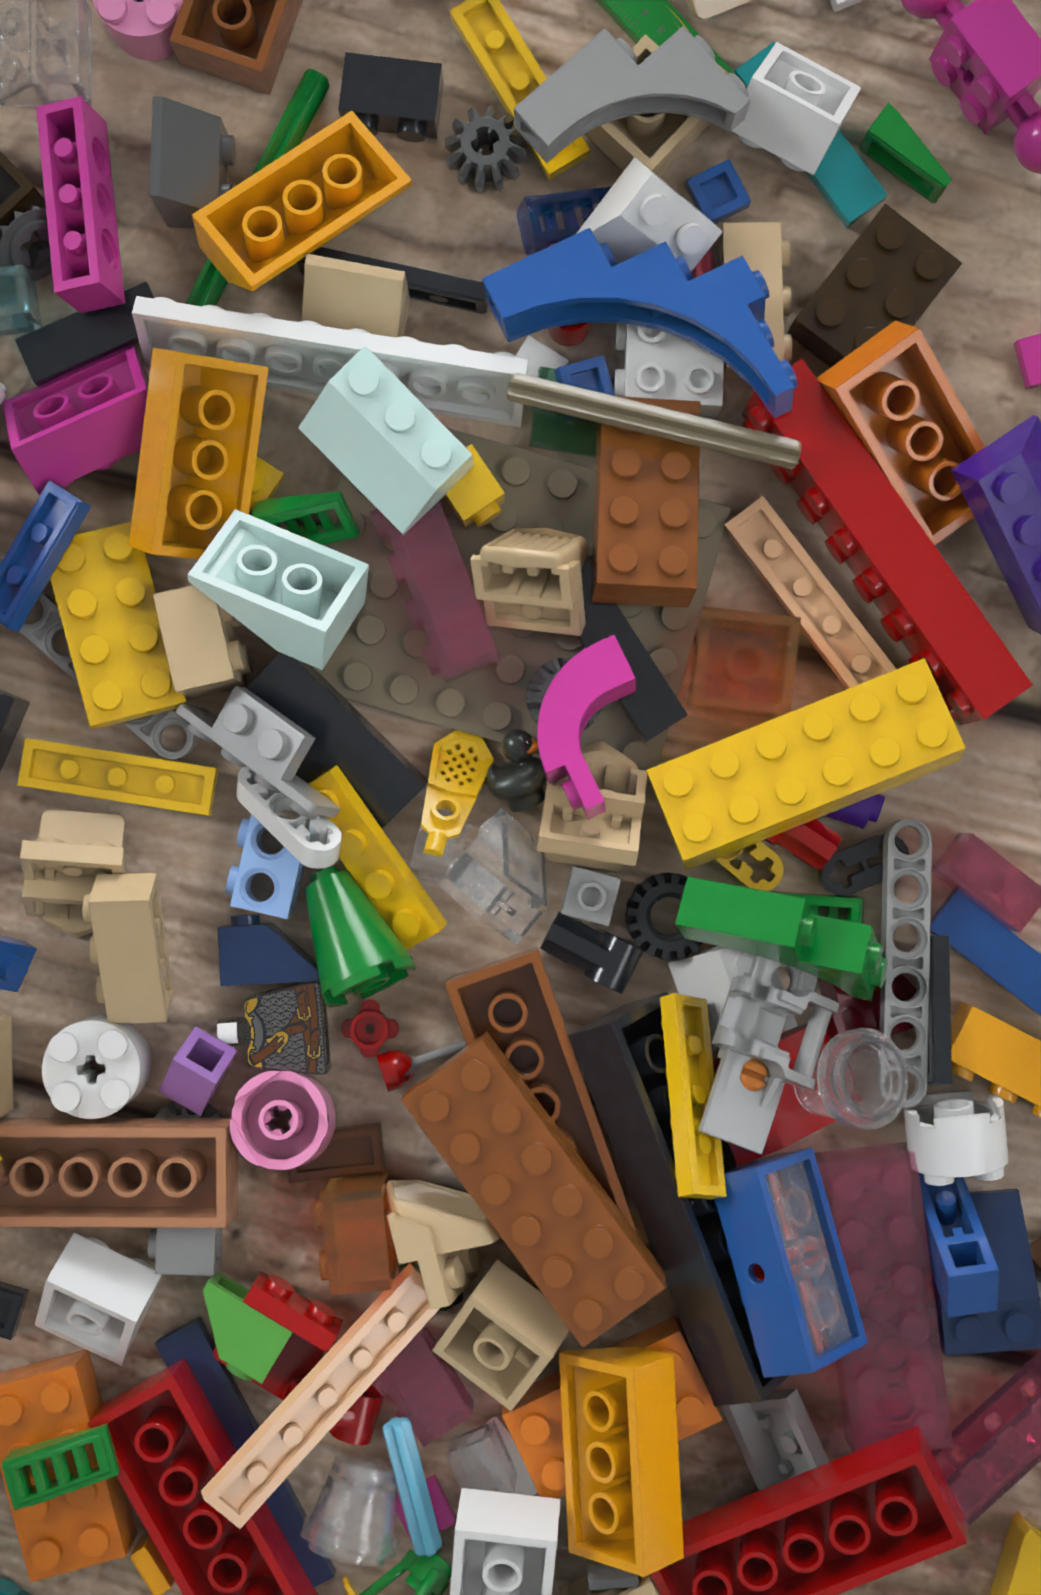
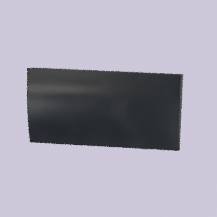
M279 653L246 687L315 738L295 775L309 783L338 765L381 828L385 827L426 786L428 779L313 666Z

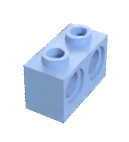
M251 814L250 819L243 818L240 824L237 846L243 847L239 866L232 865L226 883V893L232 895L230 906L289 919L294 914L305 865L300 863L285 847L276 854L268 852L262 845V835L266 828ZM279 816V817L284 818V819H292V818H287V817ZM258 873L267 874L274 882V892L268 900L256 898L251 891L252 879Z

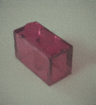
M958 833L931 869V872L952 889L961 892L1010 931L1021 932L1041 906V886L973 833Z
M426 1325L373 1382L382 1396L390 1395L399 1409L395 1412L398 1418L407 1417L411 1421L414 1435H416L423 1448L471 1417L474 1407V1399L454 1368L432 1351L437 1342Z

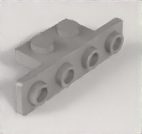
M235 686L218 717L205 708L180 703L176 713L189 722L187 729L192 734L205 741L216 742L223 748L220 754L225 759L238 766H248L257 773L254 777L255 781L270 791L282 792L291 799L289 806L294 811L310 819H315L317 815L337 816L341 809L339 806L295 775L315 738L247 688Z
M797 1388L773 1391L762 1402L721 1406L759 1491L829 1462Z

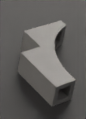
M684 26L639 65L636 64L637 57L632 48L621 38L615 40L604 28L514 108V127L542 159L548 163L565 147L590 130L627 116L645 113L681 114L699 118L731 132L745 120L750 99L743 82L731 72L726 74L715 62V55L710 45L698 35L693 37Z

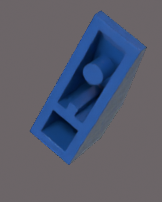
M909 1167V1174L934 1280L947 1318L997 1311L999 1269L964 1177H954L955 1181L948 1185H929L924 1182V1174Z

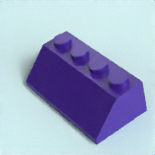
M1033 415L951 471L1028 628L1041 635V421L1038 416Z

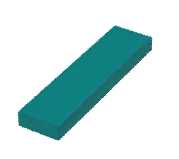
M774 42L735 70V74L746 84V89L751 78L774 47ZM840 129L815 174L812 175L804 171L846 228L882 203L888 196L887 192Z

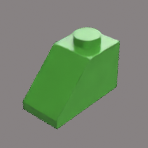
M217 1271L204 1286L203 1294L219 1358L227 1363V1369L238 1378L245 1381H251L253 1378L262 1384L293 1332L245 1304L243 1300L249 1289Z

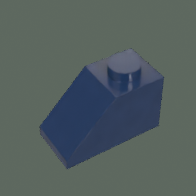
M260 914L230 916L231 925L218 927L220 986L319 981L316 961L273 922L260 923Z

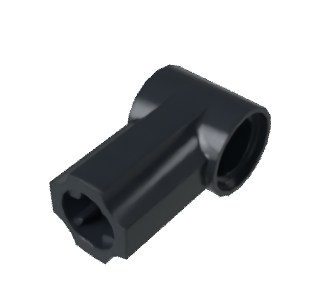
M559 911L540 947L546 953L585 971L584 975L593 981L620 994H623L644 952L642 949L605 931L602 934L567 915L561 914Z

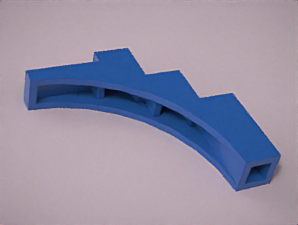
M588 228L482 278L487 303L507 342L543 329L576 323H626L658 329L690 341L725 362L753 388L773 418L792 410L794 389L797 388L798 383L789 362L785 359L779 361L772 349L774 347V339L770 328L764 320L765 300L769 298V289L759 270L752 272L743 255L693 279L685 259L682 256L675 258L666 241L617 264L609 245L606 242L599 244L592 230Z

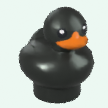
M521 729L512 730L503 738L502 751L510 761L501 766L493 763L487 771V783L490 792L500 800L507 801L512 812L526 811L545 800V792L542 786L547 778L540 758L532 756L539 750L538 741H535L530 733Z

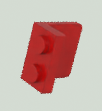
M260 1271L243 1302L293 1333L263 1383L261 1384L253 1378L251 1381L282 1400L286 1384L290 1382L291 1378L304 1379L320 1361L324 1352L327 1353L339 1334L343 1320L338 1318L336 1313L324 1303L317 1300L310 1301L295 1292L294 1287L281 1277L276 1275L269 1276ZM215 1346L213 1350L214 1358L226 1366L227 1363L219 1358L217 1347Z

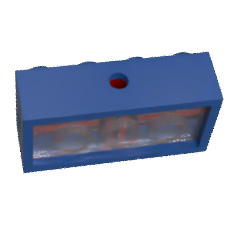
M813 1147L766 1156L725 1171L727 1197L714 1199L720 1215L727 1241V1250L732 1259L740 1288L741 1301L746 1310L754 1340V1349L759 1358L764 1378L813 1373L868 1344Z

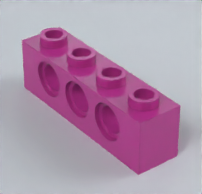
M82 96L37 106L36 113L54 293L80 313L125 304L107 122Z

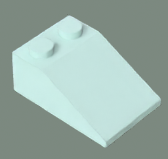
M235 509L189 572L188 582L278 652L323 670L365 604L369 564Z

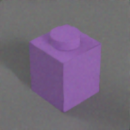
M195 1026L172 1059L159 1092L201 1116L223 1083L238 1050Z

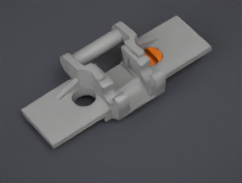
M757 955L754 956L749 973L733 977L712 1044L720 1048L717 1058L721 1059L698 1131L762 1154L785 1082L802 1089L814 1090L816 1080L812 1076L831 1015L837 1014L840 1006L838 1002L813 992L818 977ZM779 966L784 967L790 976V985L786 991L772 987V974ZM809 1006L812 1008L794 1068L791 1070L788 1067L790 1061L789 1053L779 1049L778 1043L789 1014L802 1015L803 1010H806V1007Z

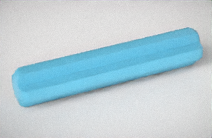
M396 1416L390 1418L389 1422L383 1425L382 1431L414 1552L418 1556L426 1555L431 1557L442 1547V1540L411 1421L407 1417L398 1418Z

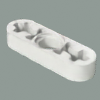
M248 766L241 768L237 780L236 796L238 801L303 865L320 869L327 868L336 863L339 858L342 838L338 827L326 816L317 815L315 819L307 818L301 814L296 819L279 817L276 814L279 811L296 812L289 806L291 799L282 792L276 793L267 790L257 783L254 779L257 773Z

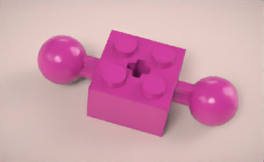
M900 0L903 7L911 15L920 19H935L944 30L929 60L932 63V71L937 80L943 86H949L960 100V107L966 119L973 125L978 124L986 135L1009 118L1017 128L1014 137V151L1018 161L1027 170L1041 174V108L1033 98L1041 88V39L1012 0H974L966 7L960 0Z

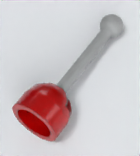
M465 1040L414 1058L400 1050H391L376 1055L388 1092L399 1089L409 1083L414 1076L415 1067L458 1053L467 1045Z

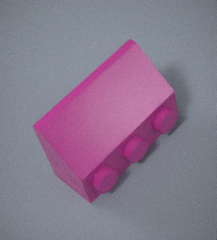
M133 344L2 402L11 450L39 495H41L49 480L66 488L75 479L95 470L108 469L116 464L119 459L141 449L149 378Z

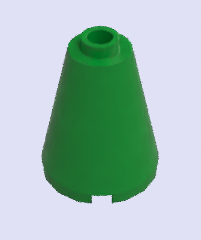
M332 866L310 876L311 884L304 889L322 997L327 1007L347 1005L348 1001L345 995L351 993L354 995L360 994L362 999L370 997L404 980L409 976L407 970L415 971L417 967L412 956L349 871L338 872L337 868Z

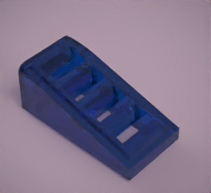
M612 186L524 197L517 209V219L525 254L533 255L549 247L550 244L558 243L575 235L581 228L578 226L575 208L580 207L583 222L585 223L594 211L593 204L600 203ZM555 213H562L565 229L558 228ZM539 216H542L545 228V231L543 232Z

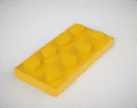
M131 522L76 534L50 577L91 730L177 709L180 703L186 704L185 696L174 690L153 597L156 591L145 552L129 546Z

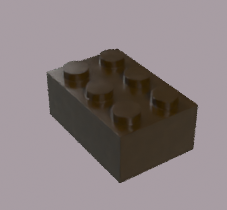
M885 203L797 315L787 334H791L794 340L831 368L894 321L914 326L958 270L962 262Z

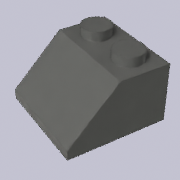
M153 96L149 196L168 228H195L192 214L233 188L232 183H227V165L234 166L235 138L234 135H228L221 117L165 97Z

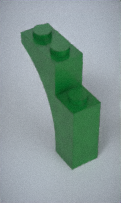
M687 877L675 925L685 939L746 952L794 967L823 979L856 998L872 1001L875 986H883L888 960L882 957L883 944L878 943L873 926L813 915L805 898Z

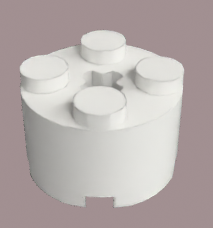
M107 1014L90 1016L69 1025L52 1037L43 1057L42 1079L52 1104L62 1112L84 1119L103 1118L119 1111L138 1096L150 1077L152 1067L150 1047L143 1035L129 1023L108 1021ZM94 1058L98 1064H105L106 1070L99 1075L97 1070L90 1067V1061Z
M940 1091L926 1094L919 1103V1106L904 1108L909 1166L913 1170L924 1174V1182L926 1184L935 1186L948 1185L955 1181L954 1177L974 1176L978 1180L993 1181L1004 1176L1003 1167L1008 1163L1009 1159L1004 1101L1002 1098L987 1093L986 1102L974 1100L973 1091Z

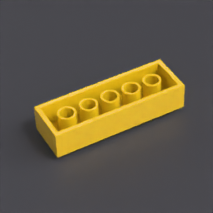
M924 658L646 771L660 810L684 868L687 871L960 761L966 747Z

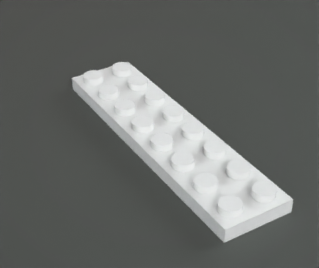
M136 296L132 315L145 367H151L153 348L269 367L266 387L320 395L328 381L366 346L431 413L521 428L524 404L508 400L507 389L509 380L514 373L527 375L529 359L518 358L506 352L493 354L468 350L457 344L443 346L419 342L407 336L394 338L375 335L357 328L344 330L325 327L313 321L294 322L276 319L264 313L245 314L226 311L215 305H204L201 307L177 303L165 297L152 299Z

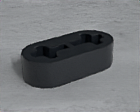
M884 834L872 836L836 851L821 871H818V878L822 887L831 894L846 896L882 882L883 863L868 866L866 859L880 853L878 845L883 842ZM895 836V846L901 853L909 855L908 847L904 841ZM839 861L842 866H852L858 863L861 870L847 876V886L843 887L840 882L830 881L829 875L835 872V862Z

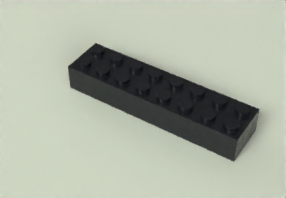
M668 992L624 1004L571 1033L568 1037L608 1135L612 1150L623 1173L630 1196L638 1211L648 1241L657 1262L665 1271L666 1287L671 1295L714 1406L762 1402L790 1375L767 1378L763 1376L759 1358L754 1349V1340L746 1310L741 1301L740 1288L734 1266L727 1250V1241L714 1199L678 1197L673 1135L670 1125L671 1113L668 1081L665 1072V1048L661 1027L660 997L669 995ZM721 1140L725 1172L737 1166L728 1143Z

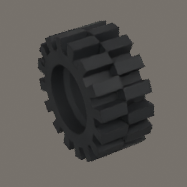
M670 872L651 875L645 878V881L641 884H638L633 889L634 892L631 897L628 898L625 914L628 932L637 946L652 957L670 961V959L681 960L701 949L700 946L703 942L685 939L681 932L672 935L659 933L651 923V910L657 901L666 897H674L681 901L687 876Z

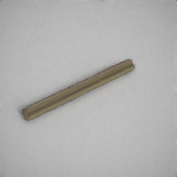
M514 373L508 384L507 399L512 402L793 469L798 464L802 447L798 440L538 377Z

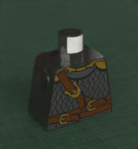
M320 981L299 982L249 995L243 999L244 1017L218 1019V1039L231 1047L246 1046L247 1064L250 1068L276 1071L288 1070L317 1075L327 1074L332 1068L328 1011L322 997Z

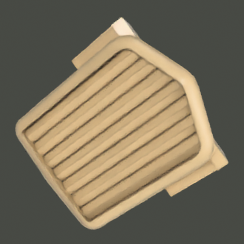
M550 528L512 529L484 545L479 555H472L470 560L475 597L478 600L484 601L487 625L581 636L586 624L581 569L588 555L586 539L580 535Z
M603 741L581 747V752L605 801L606 812L588 820L582 807L573 811L561 783L569 780L567 776L550 784L547 780L537 851L544 852L545 858L549 861L611 871L622 870L625 865L636 866L641 820L645 804L647 771L639 770L631 759Z
M47 810L42 814L38 839L36 841L22 840L19 859L24 875L22 900L26 916L39 917L44 923L74 938L93 933L92 924H85L83 919V898L85 894H91L97 874L127 873L124 852L125 822L123 817L117 814Z
M390 1180L386 1184V1191L391 1212L386 1216L399 1264L418 1261L430 1309L449 1306L478 1276L479 1255L476 1247L494 1243L501 1236L469 1193L422 1180Z

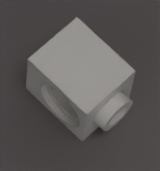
M572 865L560 909L561 914L609 926L621 878Z
M223 1228L151 1229L148 1240V1256L150 1259H155V1274L214 1276L222 1265Z

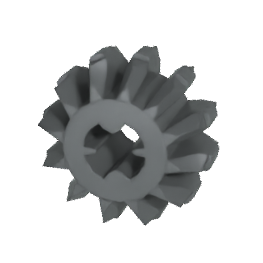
M492 105L486 110V117H479L478 112L471 107L468 110L469 123L455 118L452 123L455 135L445 138V149L451 153L446 159L447 166L450 170H459L458 182L462 186L474 178L477 192L482 193L485 189V182L492 181L493 187L500 192L503 189L502 175L516 180L519 176V169L516 164L526 161V150L520 146L524 142V137L516 129H512L514 119L510 113L496 120V109ZM488 144L489 151L493 148V153L483 155V150L480 149L478 151V146Z

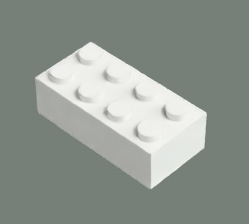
M461 1488L454 1536L450 1595H552L560 1499Z

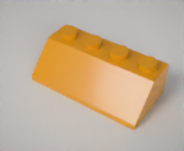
M350 111L192 214L198 245L228 282L253 292L306 257V254L312 253L411 187L412 180L354 112Z
M153 348L129 546L151 555L200 559L235 509L249 515L269 367Z
M636 1346L575 1349L559 1352L569 1553L642 1577L683 1559L674 1355Z

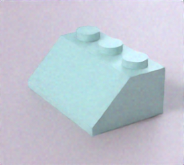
M366 346L328 381L298 427L403 536L474 467L473 454Z

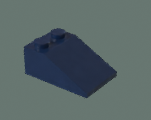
M1003 1189L969 1192L999 1269L997 1311L947 1318L934 1280L925 1242L932 1340L945 1356L1041 1348L1040 1297L1019 1190Z

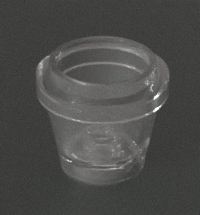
M857 1028L838 1033L825 1046L821 1047L812 1076L816 1080L813 1091L794 1086L795 1095L799 1103L808 1112L817 1116L836 1119L839 1123L851 1129L870 1130L884 1127L900 1113L907 1096L908 1074L903 1056L890 1038L874 1029Z
M335 1456L311 1516L305 1517L300 1535L309 1541L308 1548L311 1551L336 1561L371 1567L383 1566L385 1559L396 1557L400 1540L395 1536L397 1485L392 1466L359 1457Z

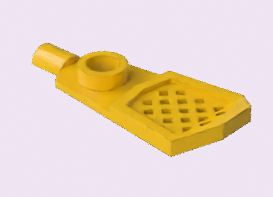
M455 730L434 743L421 828L428 834L423 853L442 858L447 840L459 837L486 781L488 768L494 762L483 737ZM439 809H448L453 814L450 816H443L439 814L437 811Z

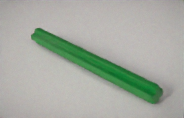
M314 69L305 71L252 175L301 143L329 89L328 78ZM209 258L184 304L201 307L204 305H217L228 281Z

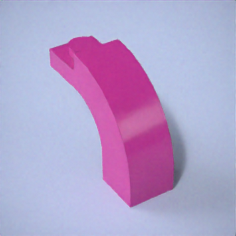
M615 635L585 648L562 667L547 689L538 718V748L548 783H553L567 776L569 780L561 783L573 811L582 807L588 820L606 812L605 801L581 752L583 731L591 717L602 707L636 692V678Z

